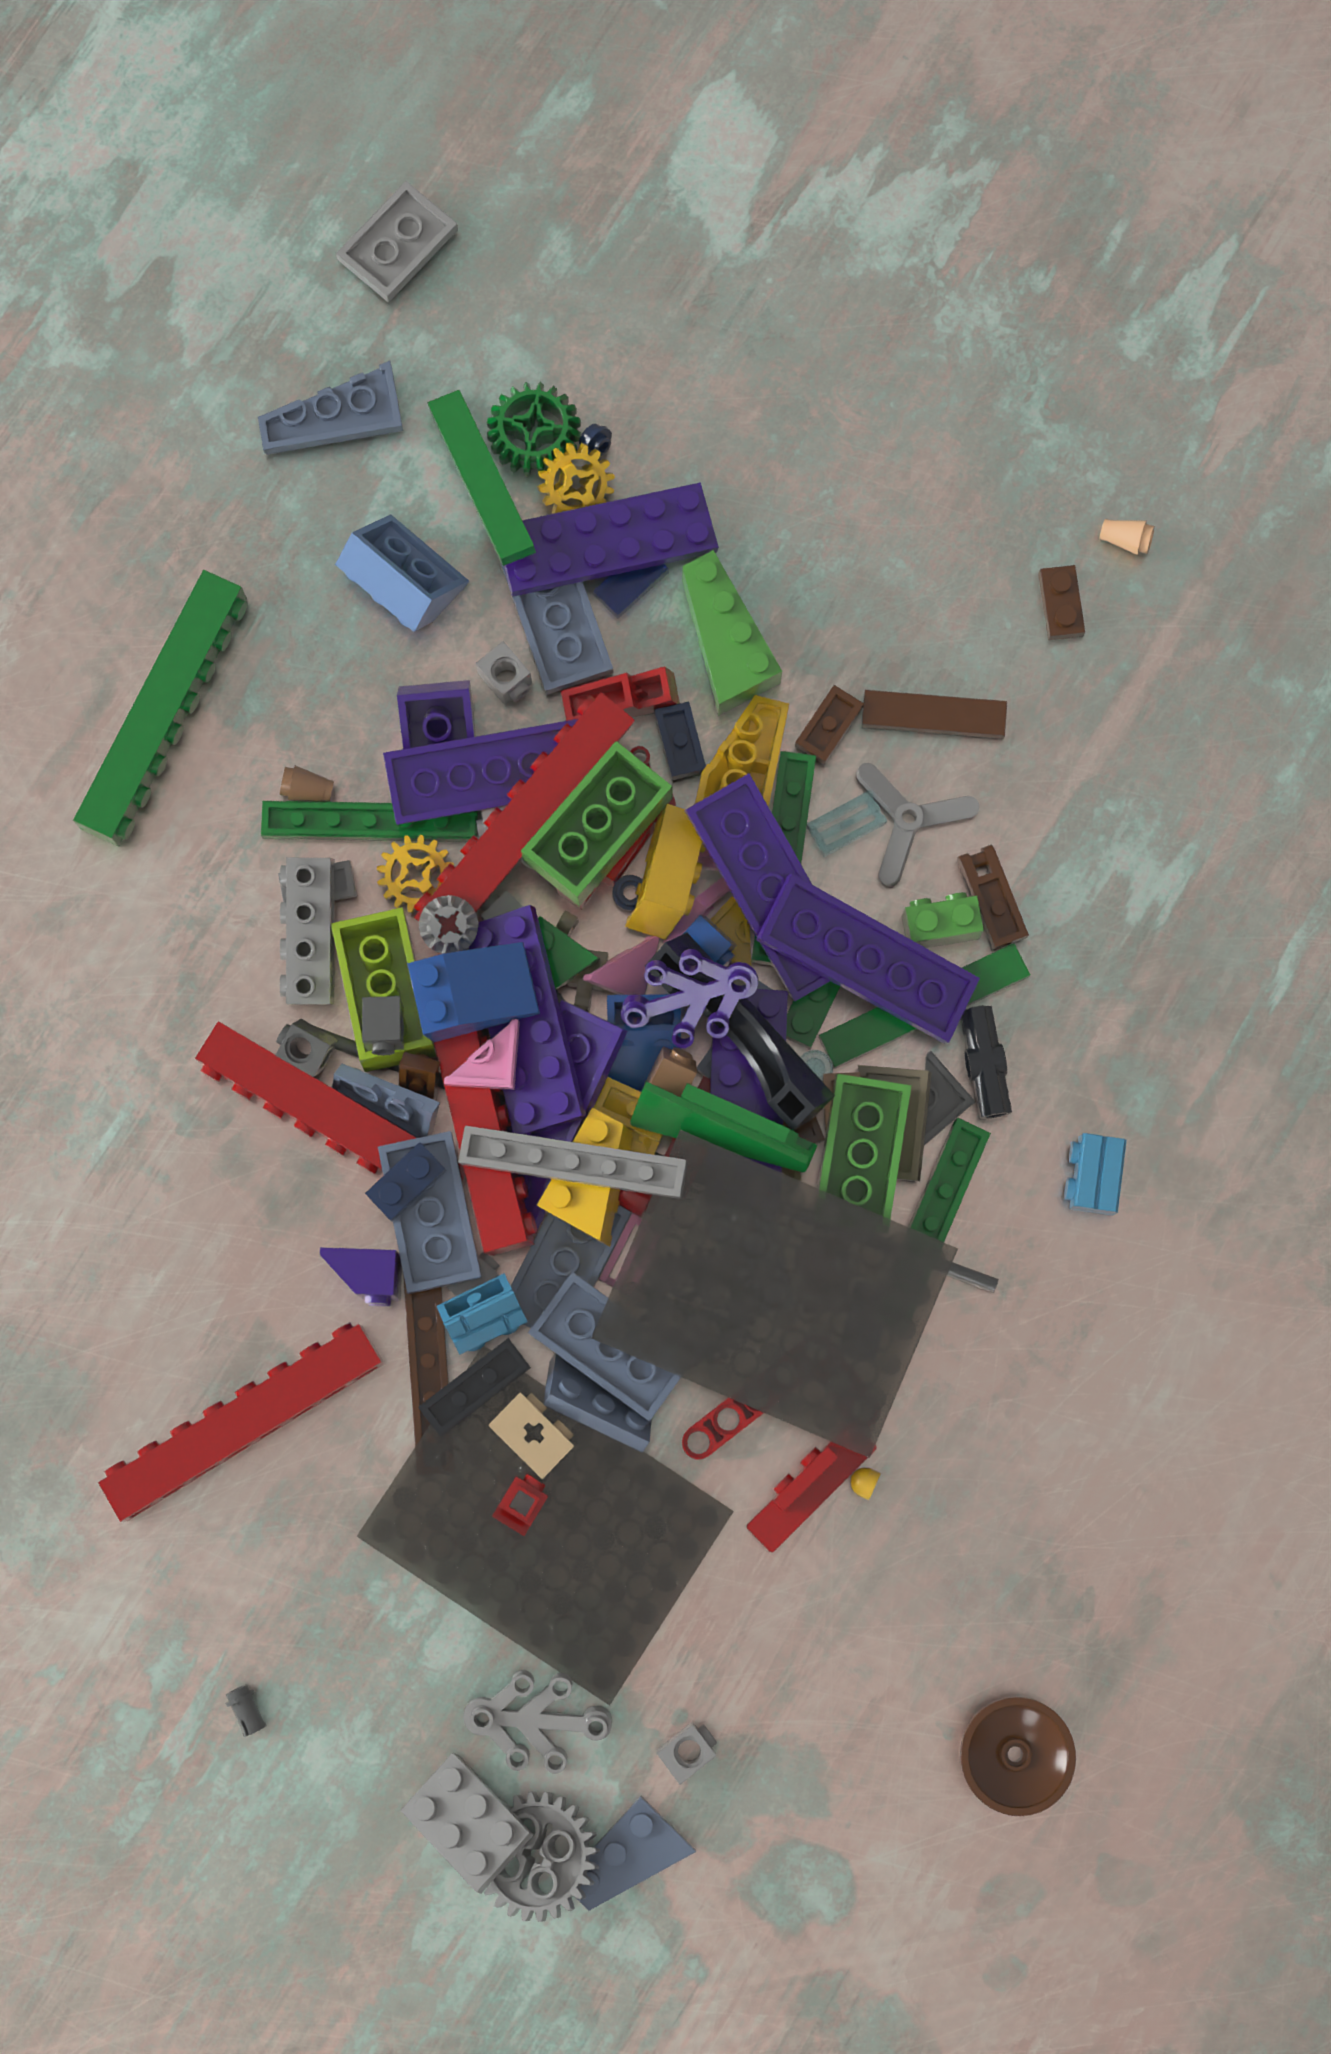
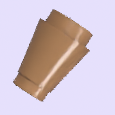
M296 765L294 768L285 767L279 795L288 796V800H324L330 802L334 781Z

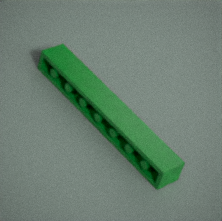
M203 569L73 819L81 830L118 847L123 839L126 840L131 835L135 826L134 816L139 807L143 808L150 798L151 788L149 787L155 776H160L163 773L168 760L166 757L167 752L172 744L176 745L180 740L184 730L183 721L188 713L191 714L196 709L200 699L198 692L203 683L209 682L216 668V663H214L220 651L226 650L232 637V632H230L236 620H241L246 612L248 602L241 586Z

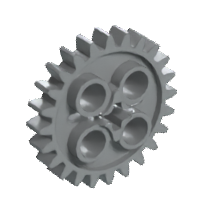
M533 1791L528 1792L527 1803L521 1795H514V1808L508 1803L503 1802L522 1823L528 1818L531 1819L535 1824L536 1831L533 1838L515 1855L520 1866L518 1873L511 1877L504 1868L487 1887L484 1894L492 1895L497 1893L499 1895L494 1905L496 1908L509 1903L507 1915L510 1917L515 1916L521 1909L522 1921H530L534 1911L538 1922L546 1921L547 1910L554 1919L560 1918V1905L568 1911H573L575 1907L572 1897L574 1896L580 1900L586 1898L584 1891L580 1888L582 1884L594 1885L595 1883L587 1875L588 1870L599 1869V1865L590 1861V1855L600 1852V1849L589 1847L588 1841L592 1840L597 1834L596 1832H584L583 1830L590 1819L588 1817L575 1818L579 1810L577 1805H572L565 1810V1797L559 1796L554 1804H552L553 1798L550 1792H544L540 1802L537 1793ZM551 1823L553 1829L544 1840L547 1831L546 1827ZM561 1835L568 1839L570 1845L569 1852L563 1858L557 1855L554 1847L555 1841ZM540 1849L539 1854L544 1857L542 1863H535V1858L531 1856L532 1850ZM530 1872L527 1881V1888L523 1889L521 1887L523 1879H525ZM544 1872H548L552 1876L554 1883L552 1890L548 1894H544L538 1884L539 1877Z

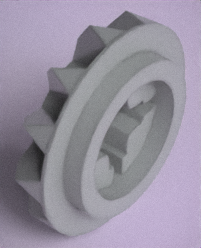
M452 895L435 898L424 907L419 920V930L422 939L428 947L438 953L464 951L473 943L477 935L478 919L474 909L467 901ZM458 911L459 914L456 917L455 925L463 934L460 936L458 933L449 931L439 939L438 936L441 933L442 925L435 918V915L437 914L448 919Z

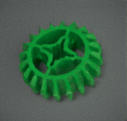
M541 381L538 383L536 390H531L527 382H525L523 386L524 391L519 392L517 388L512 386L510 389L511 397L509 398L501 394L499 397L501 406L492 405L491 414L494 417L487 419V427L491 429L487 432V439L493 443L491 445L492 453L494 455L500 454L499 462L502 466L511 462L510 469L513 473L517 472L520 467H523L524 475L527 478L530 476L532 469H537L538 473V471H544V468L548 467L543 460L548 458L553 461L556 458L553 449L557 448L562 453H565L566 444L571 443L577 451V445L574 442H579L581 432L577 430L581 427V420L575 416L577 414L576 406L574 404L568 405L569 397L566 393L557 397L558 393L555 386L545 392L544 384ZM529 409L526 414L517 415L521 411ZM546 410L555 415L562 425L554 424L553 420L546 419L542 411ZM537 419L538 427L536 428L535 433H533V437L531 440L530 432L532 431L533 427H535V421ZM506 434L514 435V439L522 440L525 443V450L512 444ZM544 444H552L546 449L539 450Z

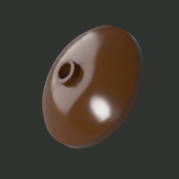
M1008 1697L988 1704L971 1719L962 1737L960 1763L969 1788L982 1803L1002 1814L1028 1816L1048 1809L1064 1795L1074 1775L1076 1750L1067 1725L1055 1711L1033 1699ZM1010 1748H1020L1021 1756L1018 1760L1012 1761L1008 1758Z

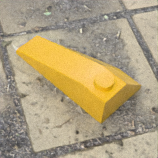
M754 695L735 723L731 733L722 742L711 762L702 771L695 804L743 776L750 774L769 807L789 703Z

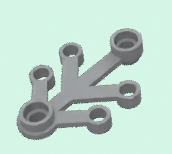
M526 1670L516 1672L512 1677V1681L491 1699L477 1697L467 1704L463 1715L467 1729L476 1735H489L506 1754L508 1767L515 1771L523 1770L528 1765L529 1750L522 1744H516L503 1726L517 1727L544 1757V1766L547 1771L554 1774L560 1773L566 1768L567 1753L564 1749L556 1747L541 1729L583 1732L591 1740H602L609 1735L612 1726L611 1714L602 1706L589 1707L583 1715L542 1712L556 1699L563 1700L571 1694L573 1683L571 1678L565 1673L555 1674L551 1678L550 1684L519 1710H505L504 1708L517 1696L525 1697L533 1691L535 1680L533 1675ZM524 1678L528 1680L530 1685L522 1689L516 1685V1681ZM558 1681H563L567 1684L568 1688L565 1691H558L554 1688V1684ZM481 1712L488 1715L489 1720L484 1723L479 1722L475 1715ZM593 1721H599L602 1723L603 1728L599 1731H594L590 1728L589 1724ZM519 1752L524 1755L525 1759L521 1762H515L512 1760L511 1755ZM553 1755H558L563 1761L559 1765H554L550 1763L549 1758Z

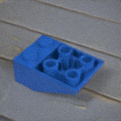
M648 994L642 996L650 1001L669 994ZM607 995V1021L628 1031L608 1077L642 1092L644 1083L662 1047L664 1046L671 1050L677 1047L672 1041V1033L674 1027L681 1023V1008L652 1016L646 1025L632 1028L625 1024L621 1018L623 1001L630 995ZM638 1012L629 1013L633 1017H641V1014Z

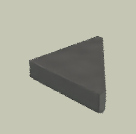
M932 1051L928 1052L925 1057V1070L932 1072L924 1146L975 1103L971 1095Z

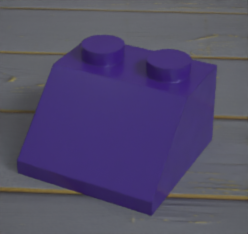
M320 1247V1256L356 1295L365 1299L366 1304L374 1307H391V1300L401 1301L402 1264L400 1254L396 1250Z

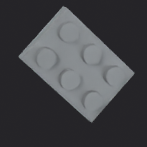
M405 181L336 253L337 260L389 303L458 231V225L411 184Z
M452 1753L400 1810L463 1879L480 1894L534 1835L455 1753Z

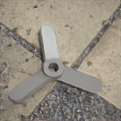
M871 763L862 764L856 772L859 782L894 818V828L879 870V879L886 886H894L900 881L915 834L920 827L971 818L979 811V803L972 796H963L922 805L908 802L876 766ZM904 814H911L915 821L913 823H906L902 816Z

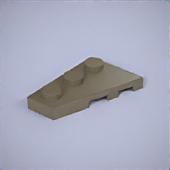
M858 1065L860 1077L912 1085L897 1179L920 1182L932 1072Z

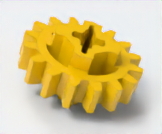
M567 443L565 453H562L557 448L553 449L556 457L553 461L544 458L543 461L548 466L547 471H538L537 475L543 478L545 483L538 485L537 488L540 492L548 494L542 500L546 506L554 503L551 511L553 514L606 503L607 500L603 498L605 493H614V489L607 485V481L613 480L615 475L611 472H605L610 462L607 459L598 461L601 452L597 449H593L588 454V446L581 443L578 451H576L573 444ZM583 459L590 462V464L579 467L575 466L571 460ZM559 469L561 471L559 481L554 485L555 474ZM574 475L580 478L579 484L581 487L579 489L571 486L573 484L571 478ZM598 480L596 492L592 495L593 484ZM569 498L578 499L581 504L568 505L563 503L562 501H566Z
M408 835L404 836L405 845L401 847L393 841L391 846L394 852L391 855L385 852L381 854L382 858L387 862L386 866L380 865L376 869L377 872L385 875V878L377 881L379 887H388L383 897L386 900L395 897V909L401 908L403 904H406L409 914L414 913L415 909L413 907L420 898H410L404 896L403 893L405 894L411 890L421 892L424 895L428 891L433 895L441 883L439 882L436 888L433 887L431 884L432 873L440 867L441 874L450 863L454 865L453 862L444 863V860L449 855L447 849L437 852L438 841L434 839L429 845H425L423 835H419L417 843H412ZM419 851L430 856L427 855L423 859L413 858L409 852ZM398 861L401 865L400 876L393 882L392 871L395 863ZM415 867L418 871L425 869L422 872L423 880L418 883L415 879L408 881L411 876L410 868Z

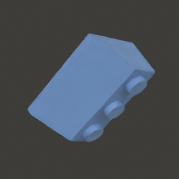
M391 514L352 532L335 564L351 581L357 583L368 592L375 602L383 605L398 618L402 625L410 628L413 632L432 623L469 582L466 577Z

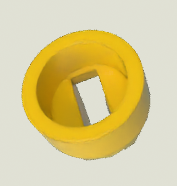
M865 1467L856 1470L851 1476L850 1484L852 1490L858 1496L869 1501L881 1473Z

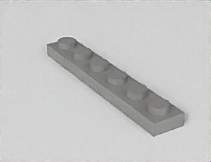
M465 1126L458 1163L461 1165L682 1199L688 1161L685 1159Z

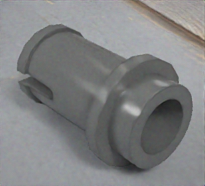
M247 1684L227 1693L228 1702L225 1703L227 1707L231 1706L244 1737L267 1726L252 1697L255 1692L253 1689L249 1690Z

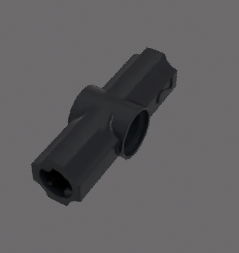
M992 1005L965 1009L960 1019L967 1048L964 1051L965 1065L970 1081H973L980 1119H991L1009 1115L1012 1113V1106L1005 1078L1007 1075V1061L1003 1045L998 1042Z

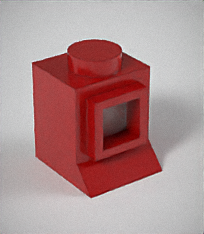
M526 1474L524 1479L516 1476L492 1517L525 1536L549 1496L542 1492L546 1485L529 1474Z

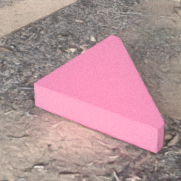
M723 877L694 899L689 916H682L663 943L682 935L699 915L707 917L714 909L712 905L730 891Z
M656 936L646 937L643 942L631 949H626L606 961V964L590 974H585L583 980L618 995H644L647 986L644 978L645 965L656 953L660 938Z
M512 1019L510 1024L494 1038L489 1039L468 1057L464 1064L450 1076L445 1077L444 1084L456 1087L514 1090L519 1020Z

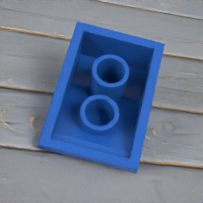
M523 942L444 953L407 963L424 1036L433 1042L511 1022L512 1019L519 1020L540 1014Z

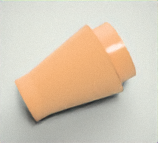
M1105 519L1101 529L1100 540L1108 541L1136 555H1139L1140 552L1148 554L1155 526L1147 524V520Z

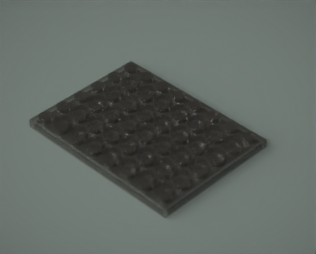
M680 1130L669 1157L688 1161L682 1199L652 1195L592 1335V1339L870 1458L958 1248Z
M483 1346L479 1350V1352L477 1353L469 1367H471L473 1364L479 1361L491 1350ZM524 1373L442 1437L438 1435L430 1424L357 1537L560 1673L567 1674L572 1681L610 1706L734 1511L644 1451L642 1453L548 1407L542 1414L552 1424L559 1419L574 1434L569 1440L574 1447L541 1479L488 1426L520 1392L525 1397L532 1393L543 1403L546 1386ZM528 1422L524 1426L527 1431V1435L524 1438L527 1442L530 1443L532 1440H536L540 1443L544 1439L541 1431L544 1429L542 1424L538 1423L533 1426ZM529 1474L546 1485L542 1492L549 1496L526 1535L522 1536L493 1518L492 1515L515 1477L518 1476L524 1479L525 1475ZM519 1490L509 1506L526 1516L535 1499Z

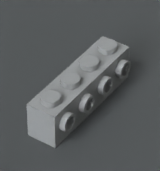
M286 857V865H281L280 885L281 887H286V902H281L280 922L281 924H286V938H281L280 959L286 960V975L280 976V996L286 997V1004H334V936L331 923H334L335 859Z

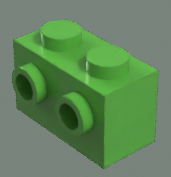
M961 892L946 896V901L932 903L930 898L911 901L909 903L910 906L905 907L901 916L905 937L925 948L979 940L984 929L977 896L967 897V893Z

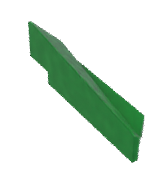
M646 1081L630 1120L631 1126L799 1172H805L808 1169L818 1146L799 1137L798 1133L688 1083L681 1097Z

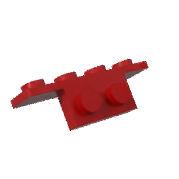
M850 1422L821 1451L817 1447L812 1449L801 1460L800 1463L804 1468L794 1478L787 1474L773 1488L777 1495L747 1524V1529L769 1552H774L877 1449L876 1445L858 1426Z

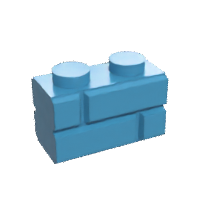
M1083 1133L1078 1137V1142L1072 1141L1069 1163L1075 1164L1073 1178H1067L1064 1199L1070 1200L1069 1209L1109 1216L1118 1213L1127 1140Z
M505 1273L437 1305L442 1321L459 1355L467 1351H477L486 1342L500 1335L512 1334L520 1325L527 1323V1319Z

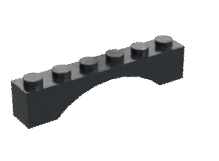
M687 932L665 942L648 963L653 960H660L668 968L684 974L679 968L681 954L685 950L694 949L700 952L702 957L709 960L712 959ZM689 958L685 960L687 965L694 966L697 964L694 959ZM654 969L650 971L653 976L658 977L662 975V972ZM698 972L695 975L684 974L703 983L716 980L702 972ZM665 983L662 984L669 994L681 991ZM724 994L710 998L702 1014L708 1018L712 1013L717 1012ZM747 998L739 999L729 1018V1030L726 1035L735 1043L755 1071L764 1090L768 1105L794 1131L812 1120L835 1095ZM719 1021L713 1022L719 1028L724 1027V1024Z

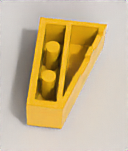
M666 804L657 818L644 861L647 864L642 884L638 883L635 895H638L636 908L627 917L625 924L627 928L664 940L667 939L682 916H689L695 896L690 894L692 884L697 883L702 870V863L697 862L699 853H703L706 849L685 813V809Z
M591 1108L573 1142L630 1151L633 1132L624 1124ZM551 1179L537 1206L610 1247L613 1221L620 1202L618 1201L620 1189Z

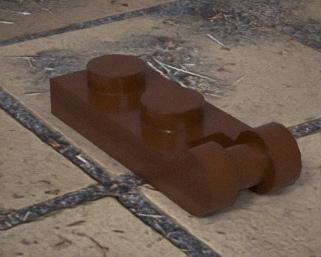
M993 845L983 847L981 852L971 856L969 853L958 856V865L965 877L971 895L978 898L982 923L993 950L1026 939L1029 936ZM986 865L990 873L979 877L976 869Z

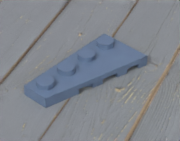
M391 361L380 364L379 369L365 375L362 372L352 376L350 381L331 389L329 386L317 391L318 395L304 401L296 400L258 417L265 455L403 431Z

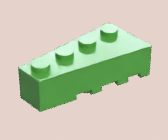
M714 550L682 566L683 587L695 625L701 654L705 662L717 714L720 716L751 700L754 695H760L781 684L782 670Z

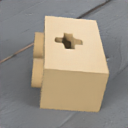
M520 1392L488 1426L543 1479L574 1447L569 1441L574 1434L559 1419L552 1424L542 1414L547 1407L532 1393L525 1397ZM528 1422L533 1426L538 1423L543 1425L544 1429L541 1431L544 1439L540 1443L536 1440H532L530 1443L525 1440L524 1437L527 1435V1431L524 1426Z

